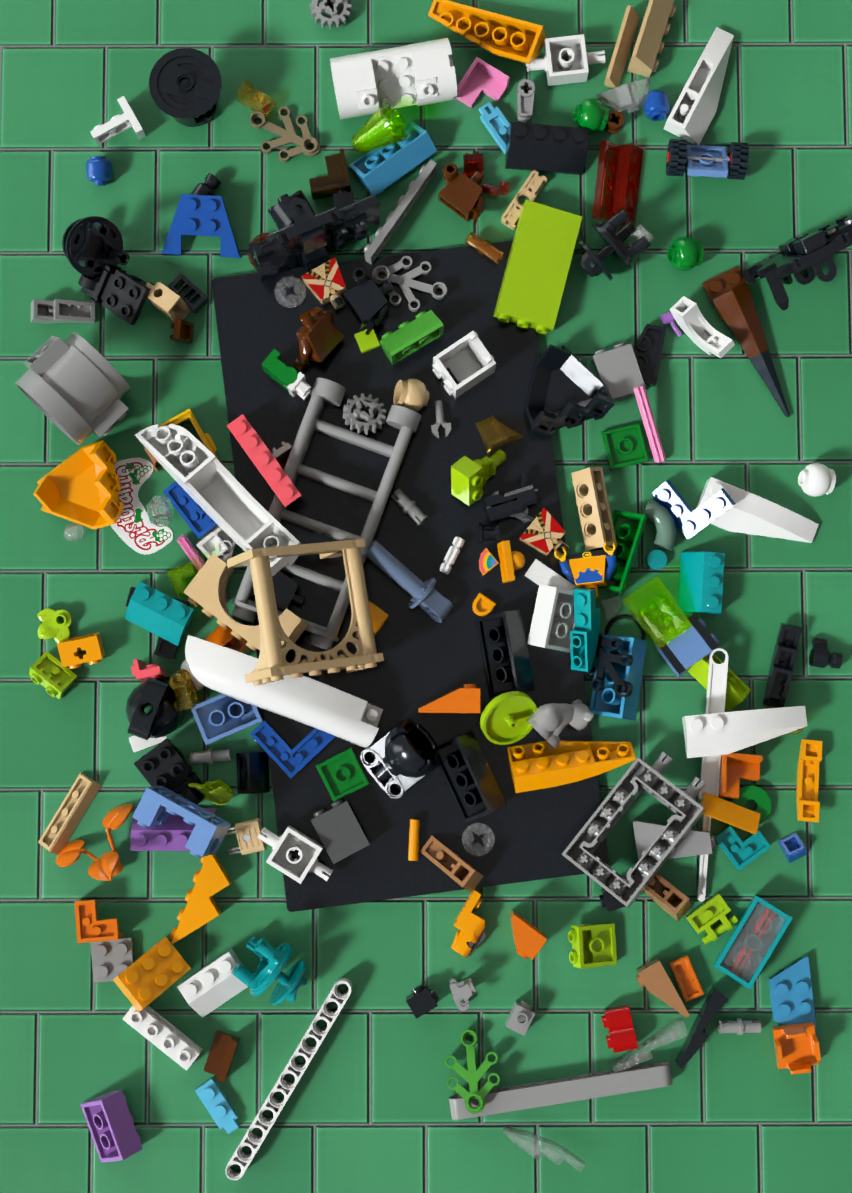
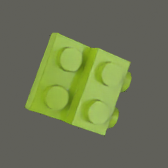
M615 923L571 925V931L568 932V940L572 943L569 960L573 967L584 969L617 965Z

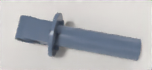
M376 540L365 550V556L412 596L408 604L410 609L419 605L433 620L439 623L443 622L454 606L447 598L443 597L433 588L436 579L431 578L425 582L421 581Z

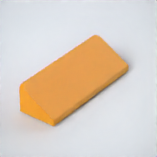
M704 792L700 805L705 809L704 815L756 835L760 813Z

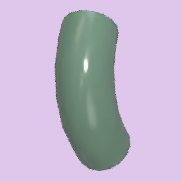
M649 499L643 515H646L647 519L656 528L654 544L664 549L672 550L677 533L674 518L664 506Z

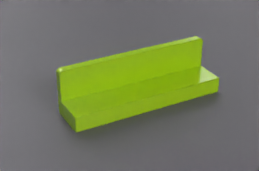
M710 654L687 669L706 690ZM713 654L712 658L715 663H723V661H721L715 654ZM728 667L725 709L731 711L746 698L751 689Z

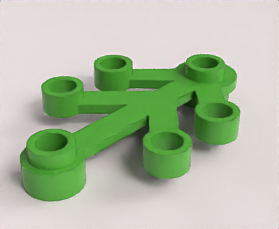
M466 1030L461 1035V1042L466 1046L468 1071L457 1062L454 1056H447L445 1065L449 1069H453L469 1083L470 1093L459 1085V1081L455 1077L448 1078L446 1085L450 1090L456 1091L465 1099V1107L470 1113L478 1114L485 1108L486 1102L484 1098L494 1086L500 1083L499 1075L491 1073L487 1078V1083L478 1092L479 1080L491 1065H495L498 1062V1056L495 1052L487 1053L486 1059L476 1070L474 1046L477 1044L478 1037L474 1031ZM469 1035L473 1036L471 1043L466 1042V1037ZM489 1055H495L496 1059L494 1062L488 1061ZM450 1058H453L455 1060V1064L453 1066H449L447 1064ZM492 1076H496L498 1078V1081L495 1084L490 1082V1078ZM451 1080H456L457 1084L455 1087L449 1086ZM477 1099L479 1105L473 1107L471 1104L472 1100Z

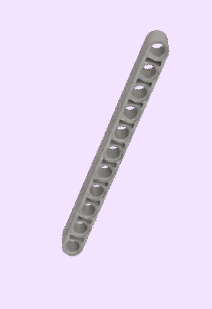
M656 1062L494 1088L484 1098L486 1102L485 1108L478 1114H472L466 1109L465 1099L459 1094L450 1096L448 1099L452 1120H461L667 1087L672 1085L673 1081L670 1063ZM477 1099L472 1100V1106L477 1107L479 1101Z

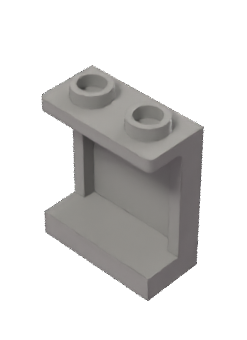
M625 343L615 345L612 350L606 351V349H601L593 355L592 363L595 364L598 376L606 384L614 402L634 396V388L638 386L645 387L631 344L625 345Z

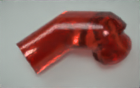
M501 181L500 186L497 187L487 182H482L481 187L484 193L500 196L509 193L510 183Z

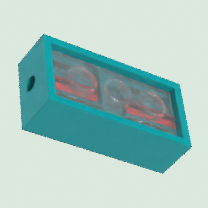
M754 895L713 963V966L751 989L793 918Z

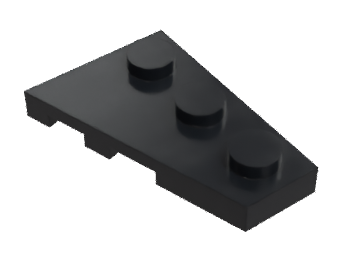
M646 324L633 348L645 385L656 386L666 327Z

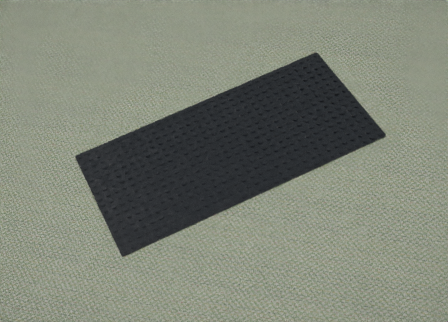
M513 241L378 257L372 265L366 262L365 259L337 263L347 290L357 286L352 277L353 271L356 268H365L369 278L373 279L372 272L375 267L379 265L389 267L400 261L404 256L412 258V267L410 269L402 268L395 272V275L401 276L420 266L423 261H428L431 264V272L427 275L421 274L413 280L430 285L436 282H442L446 285L447 294L441 300L433 298L430 293L410 288L414 297L420 301V309L417 312H412L408 307V301L400 286L391 282L395 292L401 296V304L399 306H392L389 301V295L385 296L389 303V311L384 323L374 329L379 344L382 339L381 337L389 331L395 332L402 323L406 321L412 322L423 311L428 312L432 310L444 325V332L441 337L394 365L391 364L381 346L366 353H361L354 334L368 328L362 327L360 329L362 321L344 294L341 297L346 304L342 308L335 310L331 302L322 305L303 282L302 275L307 273L305 267L288 269L287 272L276 274L262 282L259 273L220 277L212 280L228 422L231 423L243 414L271 453H273L274 447L277 450L283 446L281 442H289L293 446L311 395L305 401L297 394L295 397L291 396L288 390L264 372L261 364L275 349L281 354L282 363L287 367H293L297 374L300 372L293 366L294 361L300 355L299 340L296 334L303 324L299 316L303 312L315 307H319L324 311L330 310L333 313L332 323L344 337L322 362L308 360L309 366L307 368L303 367L301 373L305 375L306 382L311 386V390L317 377L331 380L346 388L341 405L334 406L325 403L319 420L350 430V425H345V419H343L344 405H347L348 399L353 400V395L360 398L361 393L367 398L371 394L373 400L378 397V404L384 403L383 409H386L387 419L390 408L394 405V390L399 380L418 379L425 384L426 390L429 391L427 405L417 411L422 416L416 433H413L372 542L376 540L421 581L425 582L431 578L436 579L433 588L443 597L447 598L454 607L442 623L433 620L419 605L410 609L408 604L412 596L366 557L363 569L368 600L389 615V618L374 637L377 653H383L384 661L377 662V667L346 673V670L343 669L340 670L341 672L329 674L328 670H322L321 675L309 676V672L302 674L383 709L377 726L379 730L373 742L395 724L407 719L412 720L413 724H420L431 735L437 746L473 730L507 804L493 813L464 823L438 766L400 798H391L378 785L363 765L360 756L366 748L337 736L292 779L269 756L279 837L283 835L290 825L324 846L311 819L315 818L314 813L323 808L325 811L332 809L331 804L334 802L316 765L352 747L370 784L341 798L343 802L349 801V805L365 835L368 837L370 845L333 864L324 847L318 856V861L333 869L327 882L315 873L308 872L300 884L283 873L286 904L289 912L464 890L463 887L422 853H418V861L408 860L410 819H420L419 851L429 838L434 836L484 876L475 888L585 874L565 858L562 853L601 805L598 777L594 776L551 788L515 793L507 747L547 740L533 728L524 738L515 743L498 745L490 742L480 727L482 712L495 697L489 698L476 618L480 616L473 612L472 604L481 593L495 602L496 605L489 615L521 610L526 641L528 642L539 586L524 575L534 560L537 559L568 580L562 572L559 559L554 556V549L546 556L519 540L543 508L551 514L562 528L563 521L551 434L547 435L533 430L525 411L536 354L540 355L536 329L530 327L521 328L517 326V323L510 321L505 323L493 317ZM404 260L403 264L409 265L410 261ZM424 265L422 266V269L424 271H427L429 269V266ZM384 273L378 275L381 279L386 276ZM437 289L435 293L437 295H441L443 291L441 289ZM393 297L392 301L396 303L399 301V298ZM416 302L411 303V307L416 308L418 307V304ZM474 331L478 334V338L489 354L494 357L496 362L495 372L455 399L453 395L449 396L443 386L445 384L441 378L437 379L432 371L433 357ZM447 368L446 370L449 372L455 383L458 385L459 382L456 380L450 369ZM436 400L442 401L444 421L451 423L452 429L447 438L442 425L438 429L439 439L431 431V425L436 423L434 405ZM385 419V423H382V428H376V433L369 430L368 435L364 431H361L360 434L394 446L400 430L387 424ZM314 431L302 464L378 491L389 457ZM230 432L235 479L268 511L275 493ZM498 450H502L507 456L506 461L496 467V473L487 480L483 486V495L497 490L503 493L513 491L519 486L520 473H527V486L533 485L534 488H537L540 499L537 500L538 503L536 505L528 507V515L533 517L531 522L524 523L515 517L496 521L499 522L500 540L483 539V541H479V523H482V525H494L496 522L490 523L482 497L468 506L451 495V466L464 456L472 461L481 460L485 456L490 458ZM297 476L294 485L302 496L286 506V510L361 537L373 502L305 477ZM401 489L428 516L420 526L408 514H404L402 512L403 509L391 498L396 490ZM283 520L280 522L301 544L338 541ZM563 535L562 538L560 539V540H562L564 543H565V535ZM458 536L464 539L465 542L462 548L459 549L460 552L454 564L451 565L450 573L446 575L440 572L439 568L444 563L443 560L450 546L453 545L454 538ZM506 540H510L511 552L519 551L525 557L523 568L517 571L514 570L515 580L509 583L502 582L497 544ZM487 548L499 564L482 576L479 570V559L481 553ZM319 554L301 555L293 563L343 582L346 577L343 555L320 559ZM281 571L298 584L295 593L304 597L299 608L289 604L287 609L302 619L327 627L340 592ZM350 603L337 636L339 641H334L332 648L337 646L348 632L351 623ZM258 615L253 626L259 625ZM303 631L295 642L297 646L308 651H327L308 644L311 633ZM356 631L353 632L352 636L358 639V637H356ZM347 642V650L352 654H356V646L352 642ZM527 644L535 690L523 693L531 697L537 709L548 703L572 704L576 699L581 700L582 703L588 706L584 675L582 671L571 670V653ZM257 649L256 655L259 659L260 650ZM290 649L286 654V661L288 663H292L296 657L293 649ZM338 650L337 652L338 656L344 655L342 650ZM321 654L320 658L324 660V655ZM301 655L300 661L305 659L307 661V657L305 655ZM464 684H476V688H480V713H418V708L459 688H463ZM263 709L264 720L292 749L315 729L309 725ZM590 722L585 729L580 731L568 724L559 735L560 741H593ZM369 752L370 756L372 758H375L374 753ZM395 784L396 788L398 790H401V787L398 784ZM605 838L594 854L609 865ZM298 850L290 851L293 854V859L296 857L300 858Z

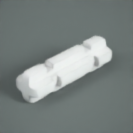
M458 536L454 538L453 545L450 546L443 560L444 563L439 568L440 572L446 575L450 573L451 565L454 564L460 552L459 549L462 548L465 542L464 539Z

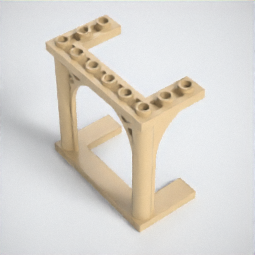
M365 539L256 548L227 559L228 568L250 565L259 620L261 642L259 659L253 672L244 675L245 683L253 682L254 686L284 680L283 676L290 675V679L303 677L302 673L309 672V676L321 675L322 670H328L329 674L341 672L340 670L345 669L346 673L377 667V662L384 661L383 653H377L360 551L361 548L366 547ZM319 554L320 559L343 555L351 604V623L346 636L337 646L323 652H312L297 646L288 638L283 631L278 617L270 558ZM356 631V637H358V639L352 636L353 632ZM281 641H284L286 646L281 650V647H283ZM347 642H352L356 646V654H352L347 650ZM290 649H293L296 653L292 663L286 661V654ZM338 650H342L344 655L338 656ZM321 654L324 655V660L320 658ZM301 655H305L307 657V661L306 659L300 661Z

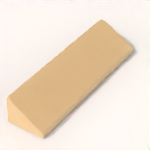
M628 5L604 82L605 86L614 89L619 88L639 21V16L631 5Z
M80 773L38 843L49 852L59 854L75 831L101 785Z

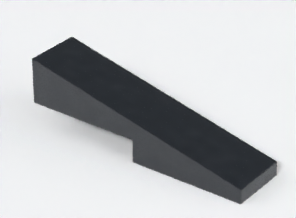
M713 985L677 1056L676 1063L682 1069L708 1038V1035L703 1031L728 1001V998Z

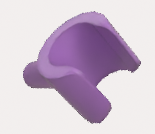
M671 312L660 315L662 324L669 323L676 335L680 337L682 333L676 326Z

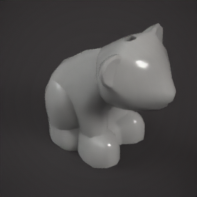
M576 699L572 704H544L527 721L556 749L560 743L559 735L568 724L579 731L583 730L593 719L594 713L581 700Z

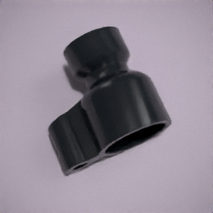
M209 173L205 177V182L197 184L190 194L215 195L213 190L217 189L221 182L217 177Z
M814 637L809 656V665L818 668H825L827 665H830L831 668L839 669L843 660L842 653L833 652L831 654L828 650L827 640Z

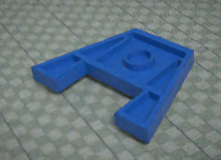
M181 194L161 254L182 255V235L221 237L220 257L241 258L223 196Z

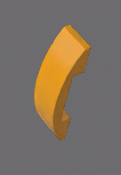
M801 740L796 785L798 821L819 822V765L822 761L823 741Z

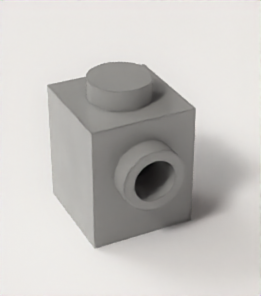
M515 1001L505 1022L506 1027L525 1036L535 1015L532 1009L533 1006L525 1001H521V1003Z

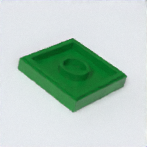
M640 423L601 431L610 471L649 462Z
M352 747L316 765L333 802L370 784Z

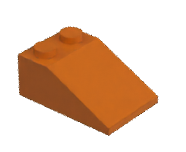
M464 684L463 688H459L418 708V713H480V688H476V684Z

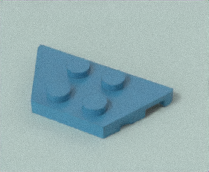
M806 955L802 956L794 964L785 967L780 973H776L768 978L772 1017L774 1021L784 1025L813 1022L817 1036L809 957Z

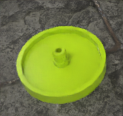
M511 691L503 693L490 701L483 710L480 718L481 730L486 738L494 744L508 745L524 738L533 729V726L527 720L537 710V706L531 697L523 692Z

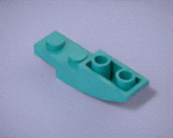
M575 588V629L570 630L571 670L589 672L597 649L600 608L595 607V589Z

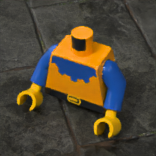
M606 541L603 546L604 550L568 554V558L566 557L567 550L562 546L564 553L558 554L555 548L554 556L559 559L562 572L571 584L576 585L578 588L595 589V598H597V587L606 586L607 581L612 578L617 568L616 553L614 552L617 542H613V548H609Z

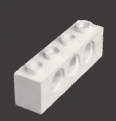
M148 1005L140 1012L132 1006L122 1018V1020L186 1071L203 1050Z

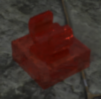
M476 152V154L466 153L463 155V169L466 176L472 175L475 170L484 174L483 153Z

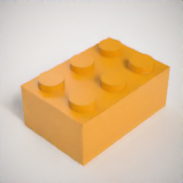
M165 936L115 977L113 981L135 1009L140 1012L191 968Z

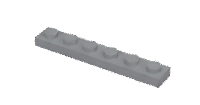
M430 159L427 165L424 164L421 167L416 181L412 180L409 184V191L405 196L402 195L399 198L397 208L394 212L391 211L388 214L385 225L378 228L373 242H369L364 249L366 262L371 265L374 263L437 173L436 162Z

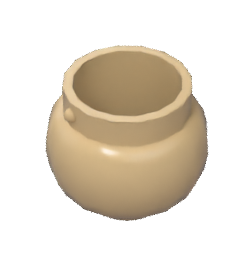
M410 378L397 382L393 396L394 405L406 407L415 412L427 405L429 391L426 390V386L422 381Z

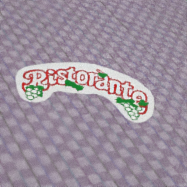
M140 457L120 460L114 464L115 474H119L121 490L118 491L119 501L123 502L124 510L116 524L110 526L134 551L144 555L155 553L173 540V532L167 526L152 524L143 504L138 498L140 487L153 473V465L150 461Z

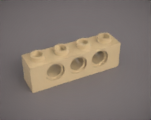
M589 467L571 473L586 551L601 550L606 541L608 547H613L616 537L602 467Z

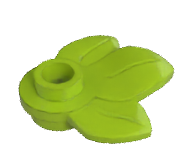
M46 608L37 614L39 620L42 621L38 628V637L40 639L54 638L56 643L60 640L69 639V626L72 623V616L67 610L59 609L55 611ZM59 616L64 618L63 623L59 621Z

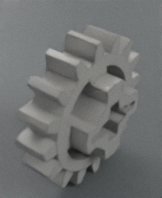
M311 0L312 3L309 4L310 10H312L311 17H315L316 24L321 22L322 28L326 25H329L330 30H332L333 25L340 28L339 23L341 22L345 25V18L351 17V0Z
M361 393L360 398L353 395V400L348 399L347 405H344L343 408L345 425H350L351 431L356 428L357 434L364 431L368 435L369 430L376 433V428L381 429L382 423H385L386 409H383L384 403L378 404L379 398L377 397L373 400L371 394H369L368 398L363 393Z

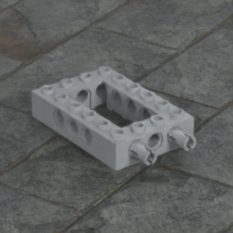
M662 752L652 766L647 765L637 757L562 853L565 858L628 908L632 906L705 812L704 807L698 804L695 798L706 784L695 777L685 791L677 788L663 777L662 772L673 761L664 752ZM644 789L676 815L671 816L667 820L668 824L659 835L656 834L654 842L646 852H642V857L633 868L628 870L627 878L625 879L597 857L594 852Z

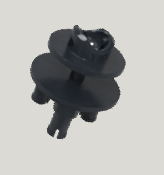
M622 209L608 221L605 220L601 224H596L595 222L592 224L595 231L606 243V246L594 255L583 241L579 242V245L585 251L581 255L579 264L591 277L599 276L603 273L611 281L613 277L601 263L614 253L631 270L633 262L638 259V256L651 246L644 235L631 247L624 245L623 241L636 232V229L627 221L616 232V229L629 219Z
M89 216L76 220L68 226L63 235L62 248L66 258L76 271L85 276L100 277L106 264L117 266L118 264L126 265L128 263L126 259L129 260V255L123 252V240L120 231L106 218Z

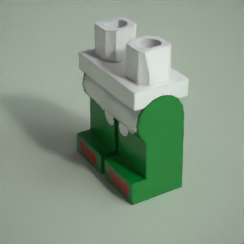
M273 349L261 364L264 372L288 390L291 396L295 397L297 394L305 401L312 391L311 386L306 382L305 375L301 372L297 374L293 367H287L282 363L281 354Z

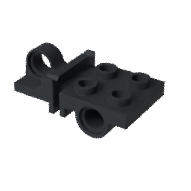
M107 264L101 278L81 275L78 284L82 286L81 291L91 297L90 300L92 302L102 303L103 307L130 325L136 324L151 290L145 286L146 282L144 280L128 275L127 271L121 270V267Z
M167 738L134 762V765L152 787L162 785L176 794L182 793L185 799L196 805L205 798L199 790L188 786L189 783H203L195 772L189 774L192 771L191 766L186 763L181 752Z

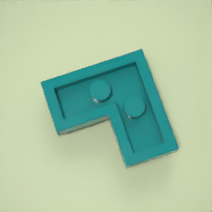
M729 825L714 836L715 841L738 871L771 848L759 830H757L756 835L751 834L742 841Z

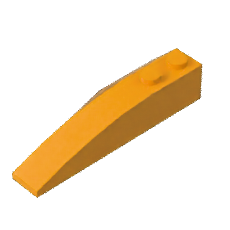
M433 0L428 16L492 54L531 64L540 55L546 38L544 27L541 25L449 0Z

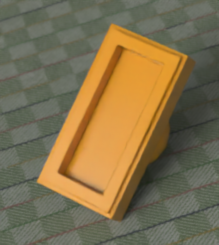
M506 540L497 544L503 583L514 581V570H520L525 564L524 555L519 551L511 552L510 540Z

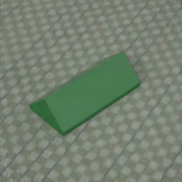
M614 510L612 521L617 547L614 550L617 568L612 578L607 581V585L597 588L618 595L624 592L645 526L646 515Z

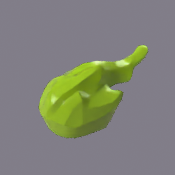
M220 779L207 781L205 784H188L189 787L199 790L205 796L204 800L218 805H225L234 795L232 789Z

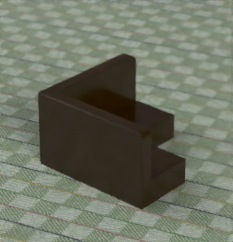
M343 148L340 149V154L325 156L327 176L309 179L313 200L333 197V194L340 190L351 192Z

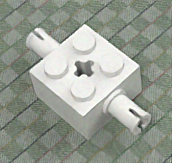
M584 34L545 38L543 57L536 58L531 64L526 63L527 72L544 70L548 86L587 82L588 65L604 64L606 60L605 51L587 52Z
M290 825L280 837L265 827L257 837L273 847V851L266 863L300 884L308 872L315 873L326 882L330 877L329 875L333 872V869L318 861V856L324 846ZM298 850L300 858L296 857L293 859V854L290 851Z

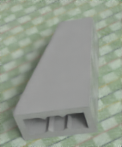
M633 820L638 861L642 857V852H646L654 842L656 834L659 835L667 824ZM691 829L668 859L713 854L712 848H716L714 836H710L709 831Z

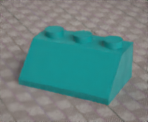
M681 552L677 612L721 614L725 553Z
M139 582L129 601L124 619L179 646L197 610L143 582Z

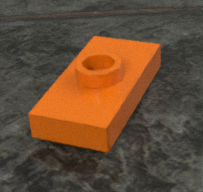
M688 955L669 962L685 1002L704 994Z

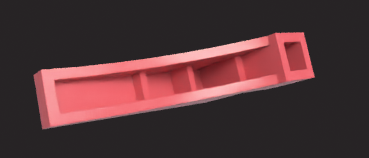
M243 414L227 425L230 432L284 507L302 496Z

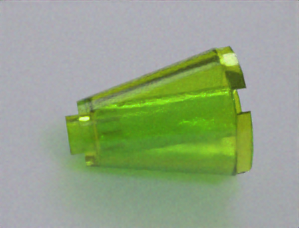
M385 103L353 135L352 146L357 152H369L402 142L407 138L408 134H404L406 124L396 108L392 110L389 107L391 104Z

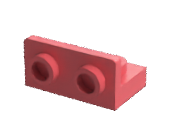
M133 659L134 664L131 665V670L137 680L146 682L149 677L157 680L168 677L167 670L160 667V665L150 664L145 666L144 661Z

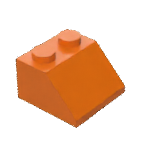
M511 910L510 920L516 952L524 959L529 957L533 960L546 943L547 938L544 933Z

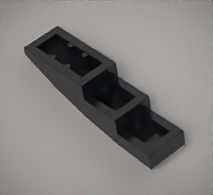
M781 623L766 683L763 705L776 708L784 707L794 673L793 666L798 652L797 646L802 632L801 627Z

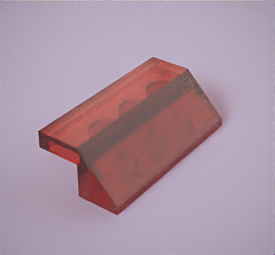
M602 140L600 142L592 218L601 222L608 221L622 209L629 219L621 225H625L629 221L632 226H635L643 149L632 143L618 146L609 140Z

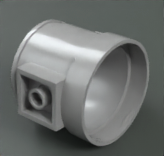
M72 332L70 337L64 341L52 335L23 363L28 370L15 382L16 386L77 445H80L91 433L99 437L107 435L112 430L111 426L116 421H121L129 409L120 400L131 389L128 383L91 344L76 332Z

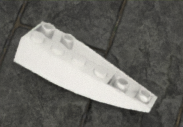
M716 27L673 107L664 130L694 145L700 144L717 111L734 35Z

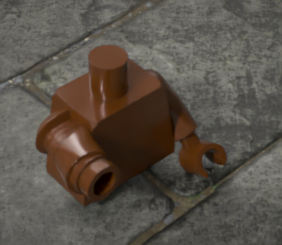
M448 163L443 168L447 185L438 193V201L468 222L469 219L474 220L473 225H476L478 218L484 211L485 197L483 196V188L479 186L484 177L476 170L470 177L463 173L459 174L457 166L453 163Z
M315 307L303 312L299 316L303 324L296 334L299 340L300 355L294 361L293 366L300 372L303 371V367L307 368L309 366L308 360L322 362L344 337L333 325L334 317L330 310L324 311L319 307Z

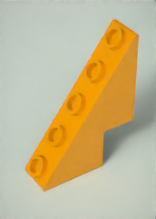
M216 854L201 858L200 862L203 865L201 870H197L194 875L193 882H195L193 890L189 889L185 898L187 905L185 909L182 908L177 917V920L180 921L177 928H173L169 937L172 940V944L222 913L212 895L229 886L232 881Z

